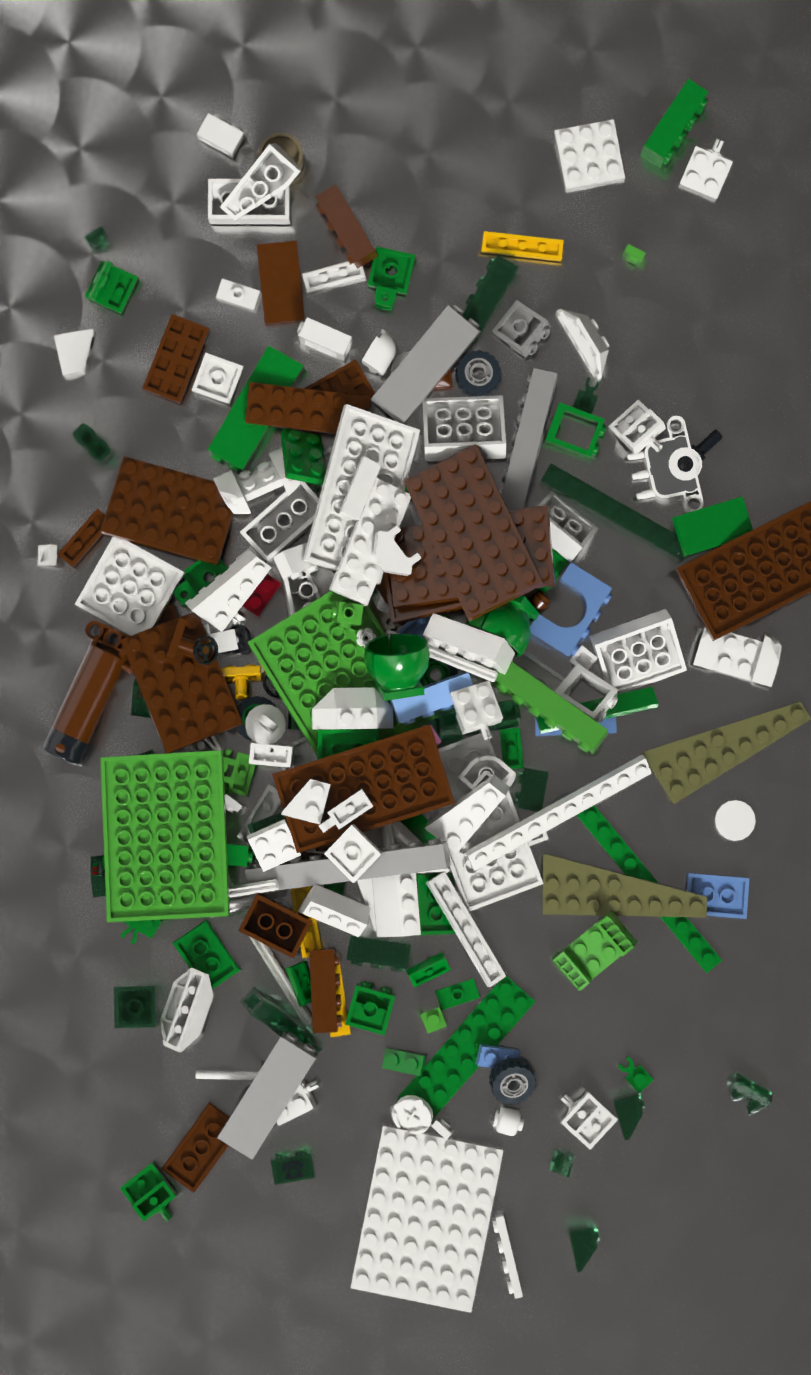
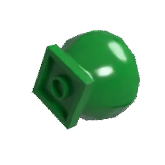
M520 596L472 621L467 619L465 625L479 630L482 629V631L504 638L514 650V657H519L526 650L531 637L529 619L536 620L539 612L525 596Z
M390 634L391 655L389 653L388 635L374 638L365 644L364 661L366 669L373 677L375 688L384 701L425 695L424 686L420 680L429 666L430 654L426 639L419 635Z

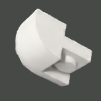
M384 329L380 332V338L376 336L362 359V364L369 367L371 373L375 375L379 373L382 376L396 357V343L393 337Z
M483 756L474 759L458 778L473 790L494 774L511 787L516 773L497 757Z

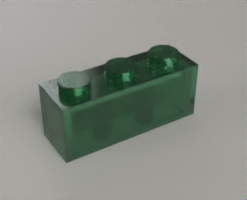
M350 935L346 960H351L350 964L362 966L364 962L370 963L371 968L382 969L383 966H389L391 971L403 972V969L408 967L411 944Z

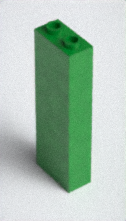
M268 345L207 449L211 454L209 457L219 463L221 460L228 463L227 467L236 473L239 470L245 471L271 427L245 423L249 382L294 387L304 370V365Z

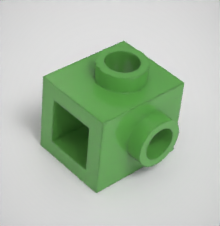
M336 602V606L333 605L331 611V618H334L333 623H339L340 628L351 629V625L360 626L364 605Z

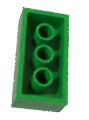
M688 78L646 141L640 156L660 169L663 164L668 165L675 152L674 147H680L687 134L685 131L689 132L695 124V120L698 117L696 114L701 115L709 100L706 98L709 91Z

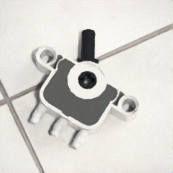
M673 416L665 425L667 438L657 440L663 445L659 452H656L654 448L648 445L637 455L633 452L627 454L628 460L641 458L644 460L646 470L633 473L632 479L648 478L650 490L637 493L636 497L638 500L655 497L657 500L666 501L681 497L685 512L689 513L695 511L689 507V500H696L699 507L696 510L703 508L704 502L698 474L702 468V461L706 458L704 455L723 437L715 429L697 446L694 444L691 446L684 419L680 416ZM673 421L678 422L680 430H672L670 423ZM688 462L687 468L682 469L680 467L682 463Z

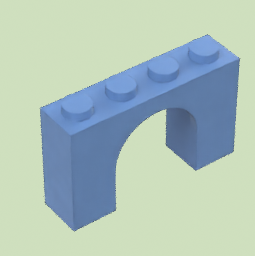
M572 562L559 581L582 597L585 603L584 618L573 627H560L539 614L530 626L532 636L567 658L570 654L573 656L576 654L580 647L577 644L580 638H586L591 630L588 627L592 620L596 622L602 613L599 608L603 603L607 605L613 595L610 593L612 589L610 586Z

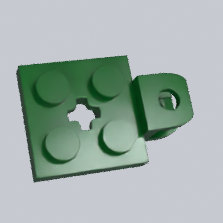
M376 246L375 251L378 257L373 259L367 287L376 288L375 307L391 311L394 307L397 293L407 295L416 255ZM394 266V270L397 273L390 276L386 269Z
M221 558L218 566L198 560L183 571L185 572L183 577L186 581L174 590V596L182 607H188L185 602L189 599L192 600L203 587L206 588L211 584L209 581H204L206 573L210 575L213 573L215 575L213 580L215 581L214 578L228 570ZM187 593L188 597L182 598L181 595Z

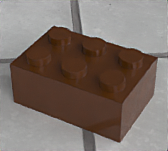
M257 893L238 931L294 959L313 920L261 893Z

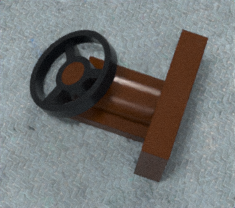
M179 618L165 660L173 662L176 653L196 659L198 663L203 665L213 663L218 655V645L215 639L210 636L196 638L183 633L187 620ZM208 638L211 642L205 644L206 641L203 639ZM214 646L213 656L208 661L207 656L210 654V648Z

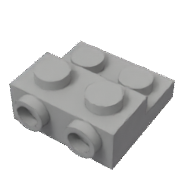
M516 300L492 332L509 344L513 350L526 358L529 354L533 355L538 348L537 343L541 338L546 339L548 337L551 326L545 318Z

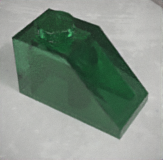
M636 1092L612 1098L624 1140L630 1139L643 1115L642 1108H645L642 1096H638Z
M592 1224L568 1228L577 1272H582L597 1249V1241H600L598 1228L594 1229Z

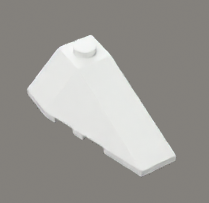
M276 143L269 144L220 208L231 218L237 220L288 188L301 170L292 157Z

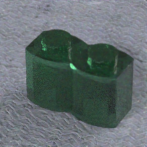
M82 423L72 433L76 442L87 450L91 457L99 464L104 465L114 455L109 445L104 440L98 438L94 430L87 424Z

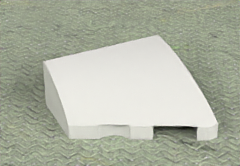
M93 329L54 336L64 377L85 373L86 361L89 356L92 337L94 336Z

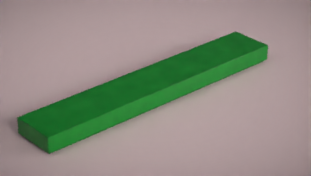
M653 686L617 694L618 701L616 705L605 712L606 716L604 719L658 707ZM604 698L580 704L593 712ZM541 716L535 717L540 734L559 730L556 727L554 729L549 727Z

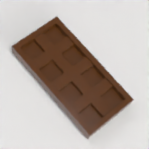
M171 314L142 389L181 404L210 329Z
M356 359L303 388L369 396L371 398L375 395L372 386Z

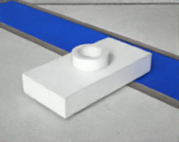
M222 279L216 299L254 311L261 292Z

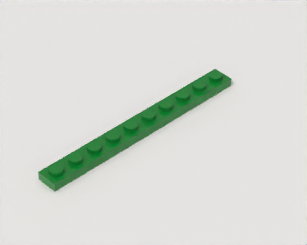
M595 805L576 815L624 874L658 883ZM660 917L705 973H708L722 961L687 917Z

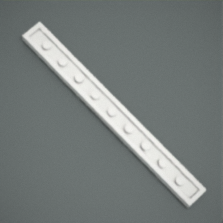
M643 755L638 756L467 850L465 853L474 871L648 776L651 774V770L646 758Z

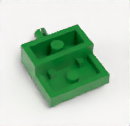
M153 1162L119 1188L143 1222L158 1212L166 1222L173 1217L166 1206L177 1196V1193Z

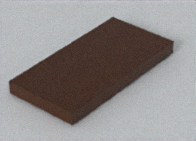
M297 240L257 244L265 325L305 321Z
M209 1102L161 1170L195 1193L229 1146L218 1139V1136L230 1116Z

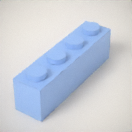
M464 671L425 685V695L390 700L396 720L407 725L415 722L414 718L422 716L426 718L434 715V711L438 709L442 711L453 708L450 693L472 686L473 683L469 672Z

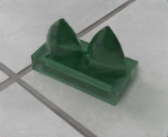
M739 1073L733 1079L731 1088L732 1101L742 1100L746 1096L749 1097L747 1103L749 1115L759 1112L764 1107H769L772 1102V1092Z

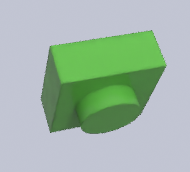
M628 244L623 256L633 264H641L646 252Z

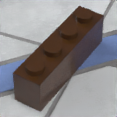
M336 184L315 196L318 202L315 204L320 215L325 214L328 220L325 223L330 232L333 230L336 232L337 237H335V240L340 248L344 247L347 253L344 255L350 265L354 263L358 269L378 257L374 247Z
M311 949L309 952L313 1033L338 1032V1027H342V1015H338L337 1008L341 1007V994H337V986H340V974H336V965H339V953H335V949Z

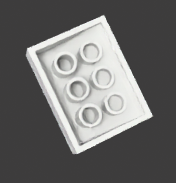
M503 395L426 398L422 402L425 462L444 461L475 444L478 446L483 459L506 458Z
M666 609L589 636L604 681L618 689L617 694L631 691L687 670L672 618Z

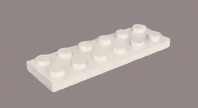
M376 478L362 515L354 526L329 590L360 605H364V607L368 606L382 571L381 566L373 557L375 534L378 531L388 532L393 527L400 526L411 499L409 493Z

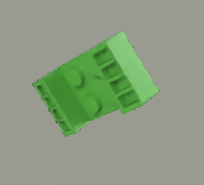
M611 910L553 958V961L580 991L620 956H624L634 948L638 941Z

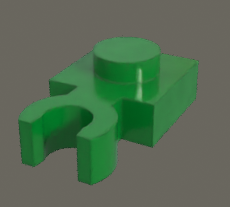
M626 1056L625 1058L629 1061L628 1067H622L620 1063L618 1067L621 1071L628 1072L625 1079L640 1093L654 1079L640 1064L635 1068L633 1060Z

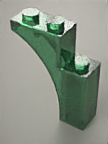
M256 987L240 1000L252 1017L264 1023L279 1036L283 1032H290L296 1035L298 1041L303 1044L312 1045L316 1052L319 1053L322 1050V1047L303 1022L291 1016L279 1000Z

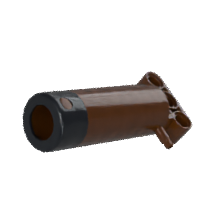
M91 621L86 625L85 633L92 639L42 747V750L76 766L79 765L122 670L133 674L130 664L126 663L127 656L120 642L121 639L129 637V635L98 621ZM94 626H99L101 630L97 636H93L91 633ZM113 634H118L119 641L112 645L110 637Z

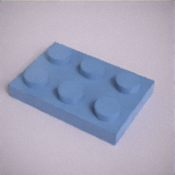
M688 873L686 891L707 896V916L747 919L750 878Z

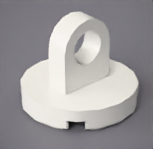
M262 704L256 706L248 713L245 719L246 733L252 741L258 744L269 745L277 742L283 736L286 728L283 713L273 705Z

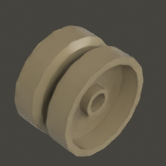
M277 132L269 135L262 141L258 158L269 144L276 143L292 157L299 169L302 170L303 151L300 143L294 136Z

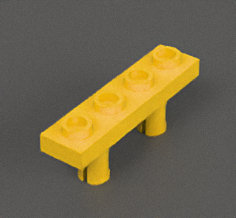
M248 664L245 667L228 665L221 668L226 683H235V698L239 700L247 699V682L262 681L261 668L254 664Z

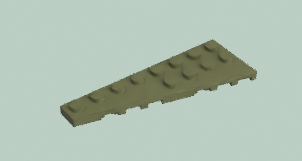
M797 702L650 749L641 754L646 758L650 769L672 804H675L809 721L811 717L802 703Z
M543 854V914L605 916L612 910L616 916L707 917V896L680 890L566 858Z

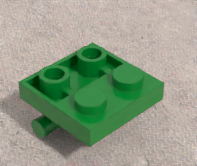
M101 260L84 297L122 315L139 278L113 266V263L107 260L105 262Z

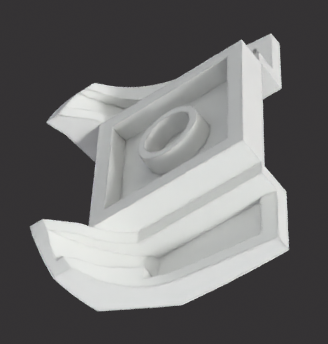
M282 448L269 453L270 461L262 462L250 470L242 471L237 476H234L231 470L213 478L224 502L234 514L251 513L246 502L274 489L284 486L289 496L300 485V481L285 478Z
M705 627L693 665L772 687L780 660L782 645L777 638L767 632H764L762 641L732 632L712 641Z

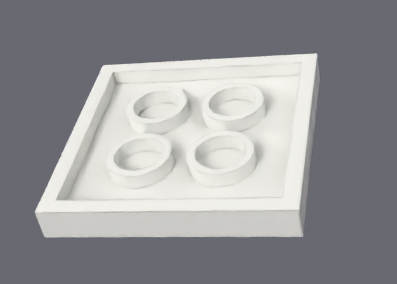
M614 119L554 131L565 191L625 180Z

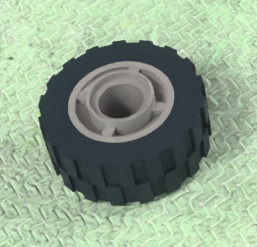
M470 351V353L465 354L460 359L455 371L456 382L459 384L460 389H463L466 394L468 393L471 396L489 394L495 389L501 377L499 362L487 351ZM480 369L483 372V377H475L473 370Z
M508 1058L502 1060L490 1071L489 1084L494 1097L496 1096V1099L503 1104L513 1105L526 1101L529 1096L531 1097L532 1092L536 1088V1079L532 1068L523 1059Z

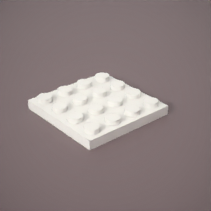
M112 537L75 605L131 636L156 626L185 572L127 540Z

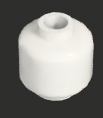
M502 1107L500 1111L496 1110L493 1126L496 1127L498 1133L515 1136L517 1131H522L524 1119L521 1118L519 1110Z

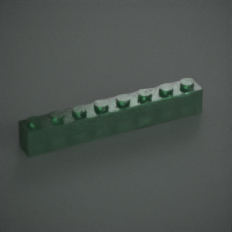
M550 463L540 481L541 485L679 563L683 561L684 556L677 534Z

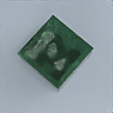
M157 984L116 985L114 987L115 1028H150L158 1026Z

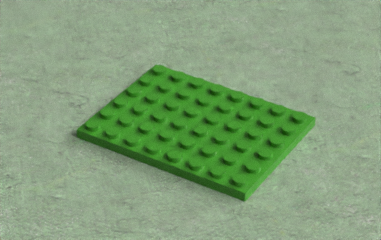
M329 591L247 642L316 756L317 730L324 729H312V708L333 688H375V681L366 669L364 661L365 648L364 646H359L356 641L357 632L360 629L370 628L373 630L376 638L386 635L369 606H363L360 626L351 625V629L340 628L339 623H333L334 618H331L332 606H336V602L358 604L333 591ZM388 639L389 653L391 655L390 641ZM393 711V728L379 729V740L420 728L436 717L435 715L426 718L419 716L414 718L415 722L404 725L397 722Z
M223 751L100 757L107 922L230 916Z

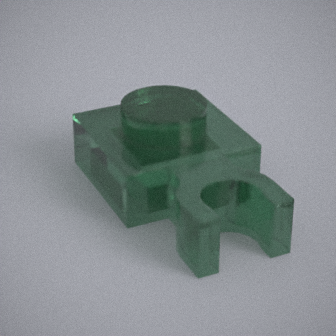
M587 378L585 383L586 390L579 389L573 407L592 414L598 396L593 395V392L597 390L600 382L597 381L595 387H590L588 384L590 378Z

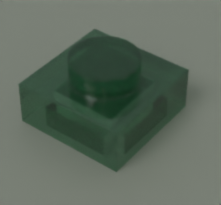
M102 226L85 236L91 248L93 246L99 247L108 238Z
M555 1151L549 1170L569 1177L575 1157Z

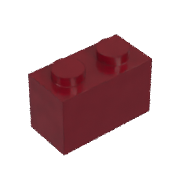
M266 574L242 607L260 619L283 586L282 583Z

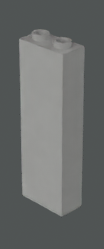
M448 305L370 399L396 422L405 424L481 332L478 329L480 325L472 318L467 320L462 316L464 311L458 306L454 305L452 307Z
M283 1032L223 1127L218 1139L253 1160L319 1054L316 1052V1049L310 1044H303L298 1041L296 1035L290 1032Z

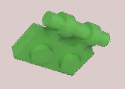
M224 749V782L229 783L228 792L247 797L256 765L249 764L250 755L238 752L235 760L231 759L232 750ZM228 765L234 766L231 777L226 776Z

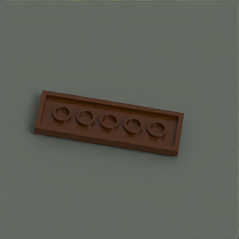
M249 382L245 423L336 434L343 406L348 404L369 412L371 397Z

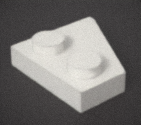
M310 779L282 811L281 815L321 824L331 784Z

